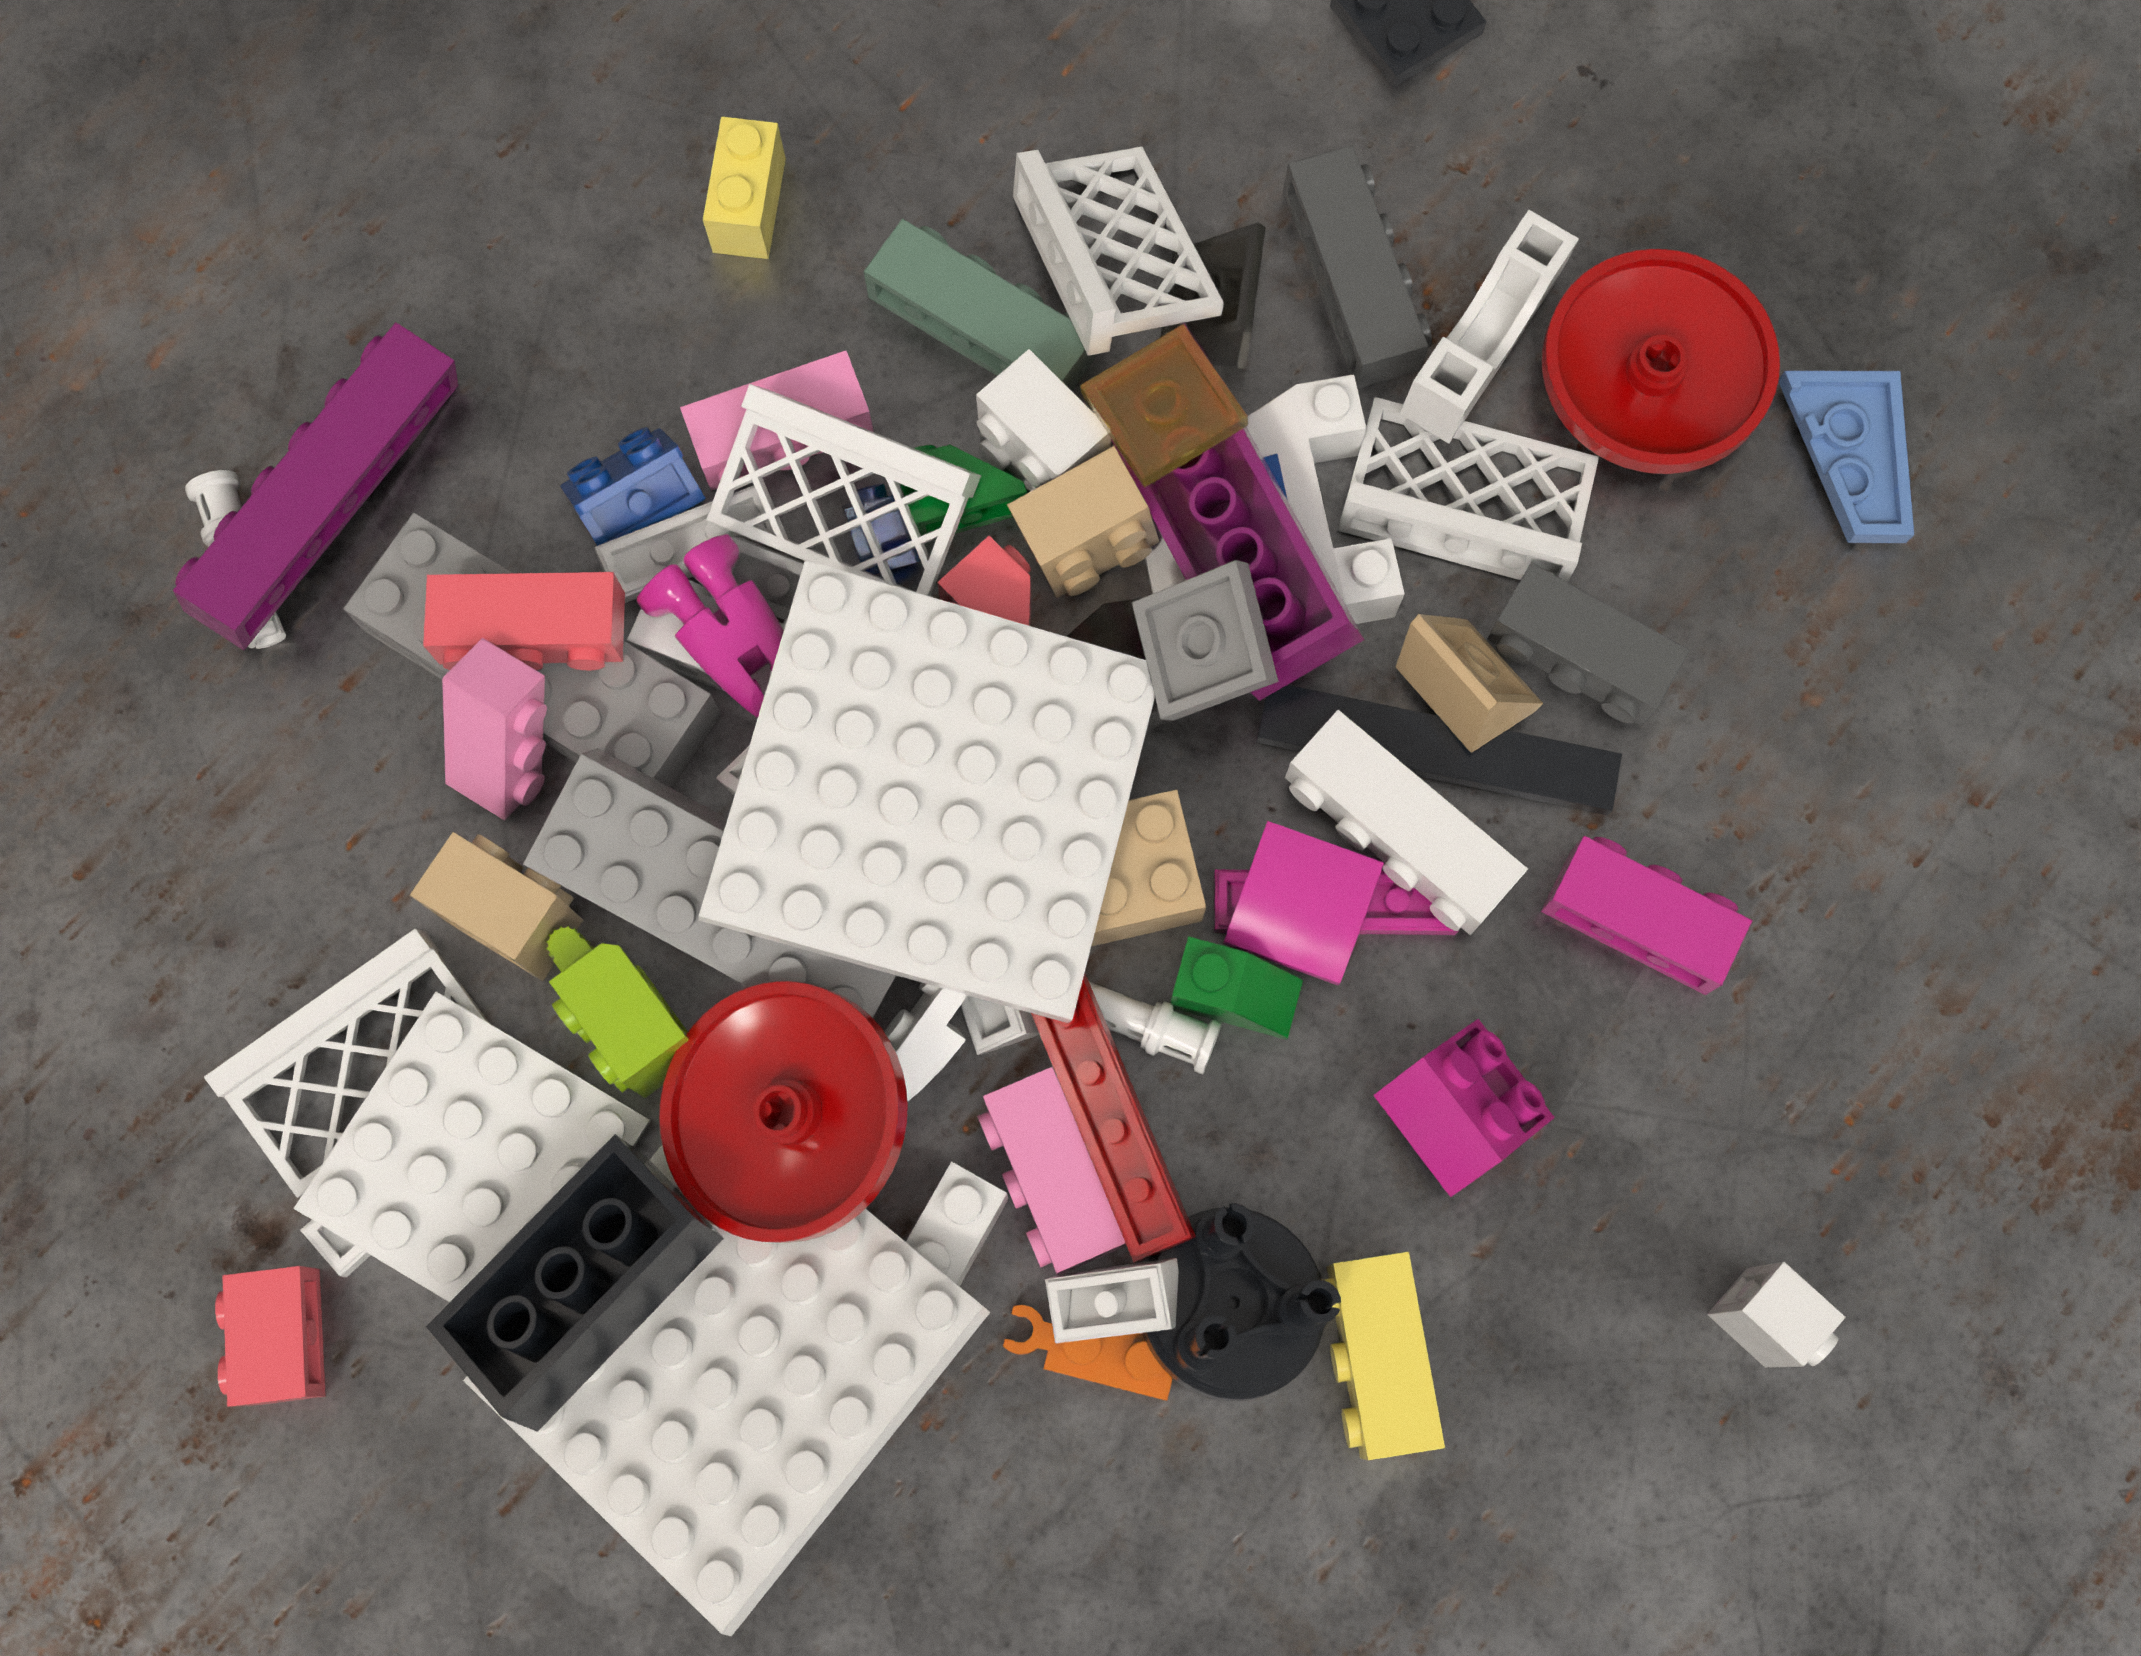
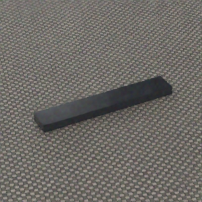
M1286 685L1265 697L1256 743L1300 752L1334 713L1340 710L1417 776L1603 815H1609L1613 811L1622 758L1621 753L1506 730L1471 753L1437 715Z

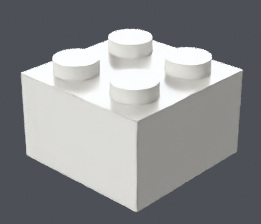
M1030 349L976 394L978 420L976 423L980 431V451L992 466L1002 471L1007 468L1016 478L1024 481L1027 493L1111 448V430Z

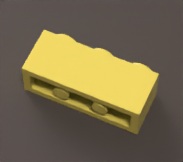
M1409 1252L1333 1263L1327 1266L1328 1279L1322 1280L1331 1283L1338 1290L1341 1297V1303L1332 1306L1340 1309L1335 1317L1340 1343L1330 1344V1352L1337 1383L1347 1381L1351 1408L1342 1409L1343 1429L1348 1448L1358 1447L1360 1459L1364 1460L1445 1448Z

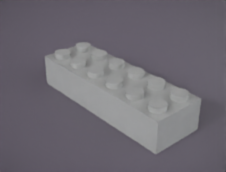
M413 513L343 609L364 632L442 679L450 670L440 665L423 646L427 575L510 574L512 572ZM625 641L623 644V662H605V667L599 670H577L570 668L567 663H543V668L537 670L545 675L544 704L547 706V712L543 722V740L546 742V745L577 763L582 753L599 748L670 788L673 787L722 715L710 693Z
M599 748L580 755L523 865L748 987L776 981L806 983L831 990L848 998L873 1018L896 975L699 921V913L727 818Z

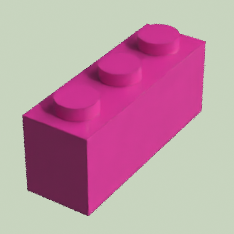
M1583 836L1571 849L1540 912L1704 995L1722 986L1753 920L1737 913L1738 906L1721 895L1709 892L1701 895L1681 885L1683 882L1682 878L1665 867L1653 864L1646 867L1626 857L1627 851L1612 840L1603 837H1594L1592 840Z

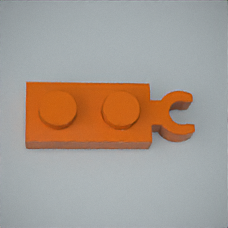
M1026 1305L1013 1306L1011 1314L1028 1319L1032 1323L1033 1333L1025 1342L1005 1339L1003 1347L1008 1351L1018 1355L1032 1353L1037 1348L1046 1350L1048 1352L1043 1368L1045 1370L1165 1401L1168 1400L1173 1378L1154 1358L1143 1333L1055 1343L1052 1323L1044 1322L1042 1316L1032 1307Z

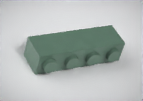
M902 218L864 270L868 298L997 376L1030 349L1073 391L1095 360V355H1087L1067 312L1061 314L1044 304L1040 295L1027 285L1017 283L1014 286L999 277L994 269L982 258L972 254L966 257L949 247L946 240L930 227L921 226L918 228Z

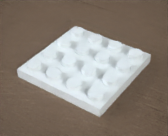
M435 992L293 1209L450 1302L614 1134L635 1147L651 1120L440 993Z

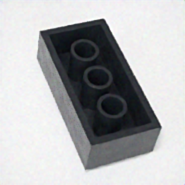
M614 1134L426 1327L502 1418L538 1432L724 1238L689 1203L685 1196L646 1155Z

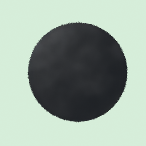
M1231 1203L1229 1207L1213 1208L1189 1216L1188 1218L1196 1237L1146 1260L1148 1262L1177 1258L1179 1270L1176 1327L1168 1330L1144 1332L1143 1336L1150 1351L1161 1367L1173 1379L1189 1390L1208 1398L1222 1401H1246L1260 1398L1279 1390L1295 1379L1313 1358L1323 1335L1324 1327L1340 1311L1339 1308L1332 1307L1337 1303H1341L1338 1290L1331 1283L1321 1279L1316 1263L1303 1243L1288 1228L1269 1216L1249 1210L1237 1203Z

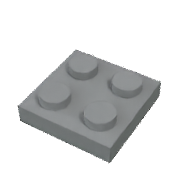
M1235 560L1132 602L1160 719L1174 721L1278 682L1248 563Z

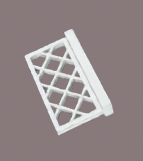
M1143 147L1051 163L1044 162L1038 149L1016 154L1013 198L1088 356L1110 352L1111 341L1114 336L1221 316L1224 302ZM1134 169L1139 180L1133 186L1110 177V175L1114 172ZM1074 180L1087 185L1081 195L1059 187L1057 182ZM1098 191H1102L1124 201L1116 210L1093 201V198ZM1137 205L1157 213L1159 218L1155 224H1151L1128 214ZM1081 215H1085L1107 225L1101 234H1097L1078 226L1076 222ZM1120 229L1144 240L1138 249L1112 240V237ZM1154 244L1177 252L1179 258L1175 264H1172L1148 253ZM1101 254H1104L1127 265L1120 274L1097 266L1096 260ZM1139 268L1164 280L1159 288L1155 289L1131 278ZM1176 283L1198 292L1200 298L1184 301L1168 293ZM1120 294L1146 303L1147 306L1145 309L1120 313L1116 300Z
M749 384L741 407L746 409L706 520L804 561L808 560L909 591L913 590L896 584L887 560L916 548L925 569L916 593L931 597L968 498H973L981 475L769 389ZM758 426L777 433L787 456L761 469H758L750 450ZM790 439L809 447L796 452ZM822 451L831 455L841 479L812 491L800 460ZM844 461L864 469L850 474ZM745 463L749 474L739 478ZM790 465L803 496L775 508L763 477ZM876 473L886 477L895 501L867 514L854 482ZM753 482L766 513L746 522L726 514L734 490ZM899 483L918 491L904 497ZM845 487L857 518L829 531L816 499ZM929 495L949 503L950 505L941 528L921 536L908 504ZM807 504L820 535L798 544L788 539L779 516ZM899 509L912 541L883 553L870 521ZM770 521L774 533L757 526ZM861 526L874 557L852 566L842 562L833 538ZM936 539L929 556L924 544ZM824 543L828 555L810 548ZM878 565L883 578L864 570Z
M1374 397L1366 425V432L1337 531L1374 541L1392 538L1393 546L1518 580L1522 579L1532 562L1566 582L1569 581L1579 560L1582 547L1580 539L1599 460L1598 456L1464 421L1453 438L1460 440L1468 453L1447 463L1433 443L1440 438L1400 415L1403 404ZM1380 419L1404 425L1413 438L1390 447L1378 430ZM1374 446L1378 454L1370 457ZM1420 448L1434 469L1412 479L1398 458ZM1501 451L1514 454L1522 463L1524 469L1503 478L1489 457ZM1476 463L1490 482V485L1469 494L1455 473ZM1386 464L1400 485L1388 491L1365 485L1363 481L1366 473ZM1559 466L1581 472L1579 485L1560 493L1546 474V471ZM1533 479L1547 500L1526 510L1511 488ZM1443 480L1457 501L1446 506L1428 502L1420 489ZM1499 495L1513 517L1504 521L1485 517L1477 504ZM1575 500L1572 510L1568 503ZM1555 510L1568 528L1566 539L1543 533L1534 519Z
M415 928L204 1076L216 1095L227 1100L297 1198L303 1195L320 1167L303 1178L289 1158L293 1134L327 1138L324 1163L343 1132L339 1131L346 1096L366 1098L370 1092L348 1088L354 1052L388 1057V1065L400 1047L406 1015L419 1017L423 1012L422 1010L407 1008L413 981L432 969L446 987L444 994L446 998L451 1001L454 999L458 1005L488 1022L438 953L440 950L426 931ZM400 991L397 1007L382 1005L383 1002ZM372 1010L396 1013L389 1050L355 1045L360 1019ZM348 1028L345 1043L330 1041ZM320 1047L344 1050L337 1087L303 1082L308 1055ZM295 1065L293 1080L277 1078ZM267 1084L291 1087L285 1123L261 1120L247 1098ZM302 1089L336 1094L329 1130L295 1125ZM269 1129L283 1131L281 1145H279Z

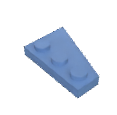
M1784 371L1778 380L1847 542L1907 543L1914 536L1900 371Z

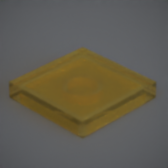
M1184 324L1080 385L1082 396L1144 488L1248 426L1247 414Z

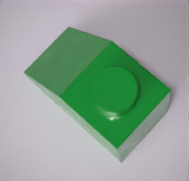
M950 444L939 448L934 445H923L914 448L981 475L973 498H968L955 534L1013 518L1007 504L1027 494L1024 481ZM899 483L904 497L918 491ZM929 495L908 504L921 536L941 528L950 505L949 503Z
M1188 936L1170 1003L1173 1004V1009L1287 1040L1303 980L1248 952Z

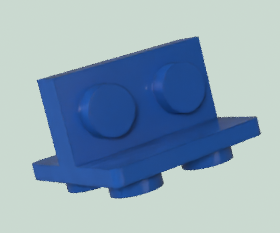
M644 427L632 432L618 443L620 451L601 462L597 456L580 462L567 472L569 480L560 485L597 546L681 514L706 499L682 458L684 455L679 446L661 428L650 432L648 427Z

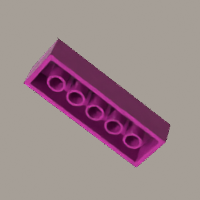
M1185 323L1083 386L1100 420L1111 430V441L1148 505L1150 514L1185 580L1235 560L1248 563L1278 682L1250 692L1260 701L1365 640L1208 356Z

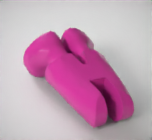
M724 534L695 546L685 554L683 559L685 566L693 577L715 599L719 610L712 613L708 607H705L695 593L687 576L677 564H671L655 575L637 596V603L644 613L651 617H662L670 613L674 614L684 624L675 634L677 641L726 693L744 709L758 718L764 695L759 683L750 676L767 664L771 666L770 670L772 671L784 630L754 581L750 580L741 585H738L732 574V568L739 559V547L730 535Z

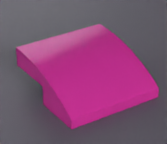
M1267 821L1223 944L1339 986L1370 905L1384 862Z

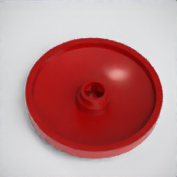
M1646 249L1623 253L1595 265L1582 274L1569 287L1558 303L1547 327L1542 349L1544 385L1556 414L1570 433L1589 450L1611 463L1631 470L1653 474H1674L1697 470L1714 464L1739 448L1757 428L1771 406L1776 393L1780 372L1779 347L1772 322L1752 291L1735 275L1712 261L1690 253L1668 249Z
M792 981L762 983L745 988L721 1000L704 1013L686 1034L689 1040L676 1050L667 1070L660 1100L659 1120L663 1151L670 1172L682 1194L704 1218L730 1234L748 1240L779 1243L806 1241L826 1235L849 1223L863 1212L885 1186L900 1156L905 1138L908 1102L904 1074L899 1058L883 1029L865 1010L848 998L831 990Z

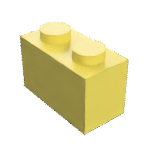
M721 117L703 215V223L713 253L769 259L786 160L778 123Z

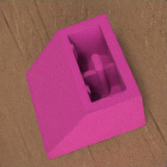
M1479 1018L1422 1057L1373 1095L1450 1198L1503 1161L1555 1118L1546 1107L1544 1098L1538 1088L1529 1081H1526L1507 1056L1501 1040L1495 1034L1488 1031Z

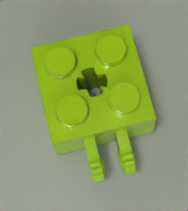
M560 926V929H554V933L552 935L549 934L550 938L546 941L548 943V948L546 949L550 952L549 956L554 958L553 962L561 973L549 981L560 997L551 1004L574 1035L578 1033L586 1043L592 1041L596 1046V1049L591 1051L588 1057L610 1085L614 1083L622 1093L630 1088L643 1098L648 1097L663 1086L668 1067L676 1050L689 1040L686 1036L688 1030L642 967L635 965L619 945L601 943L594 948L590 946L591 942L586 940L575 928L571 929L569 926L563 928Z

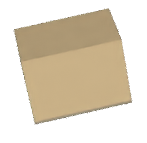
M1418 614L1410 623L1396 668L1471 753L1533 714L1543 704L1467 619Z

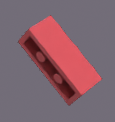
M614 572L427 575L423 646L440 665H443L448 670H451L482 638L536 671L543 668V663H567L570 668L577 670H599L605 667V662H623L625 591Z

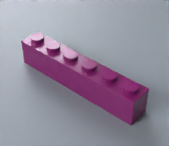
M397 322L393 324L383 337L377 335L367 344L361 355L359 367L348 380L341 378L332 386L325 399V408L312 423L307 421L297 428L289 441V451L276 467L268 466L258 475L251 489V497L238 512L231 511L223 517L215 529L212 544L200 558L194 556L189 559L176 577V587L173 589V592L183 611L242 650H245L459 386L455 360Z

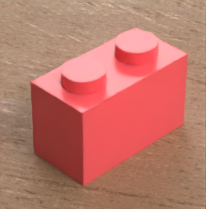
M294 1266L222 1275L223 1291L217 1294L215 1314L218 1326L224 1330L225 1356H222L219 1360L218 1383L221 1392L227 1395V1407L254 1406L326 1397L320 1269Z

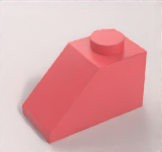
M988 536L937 582L940 600L1031 626V578L1028 574L1031 572V567L1014 547L1006 545L1002 548L991 536Z

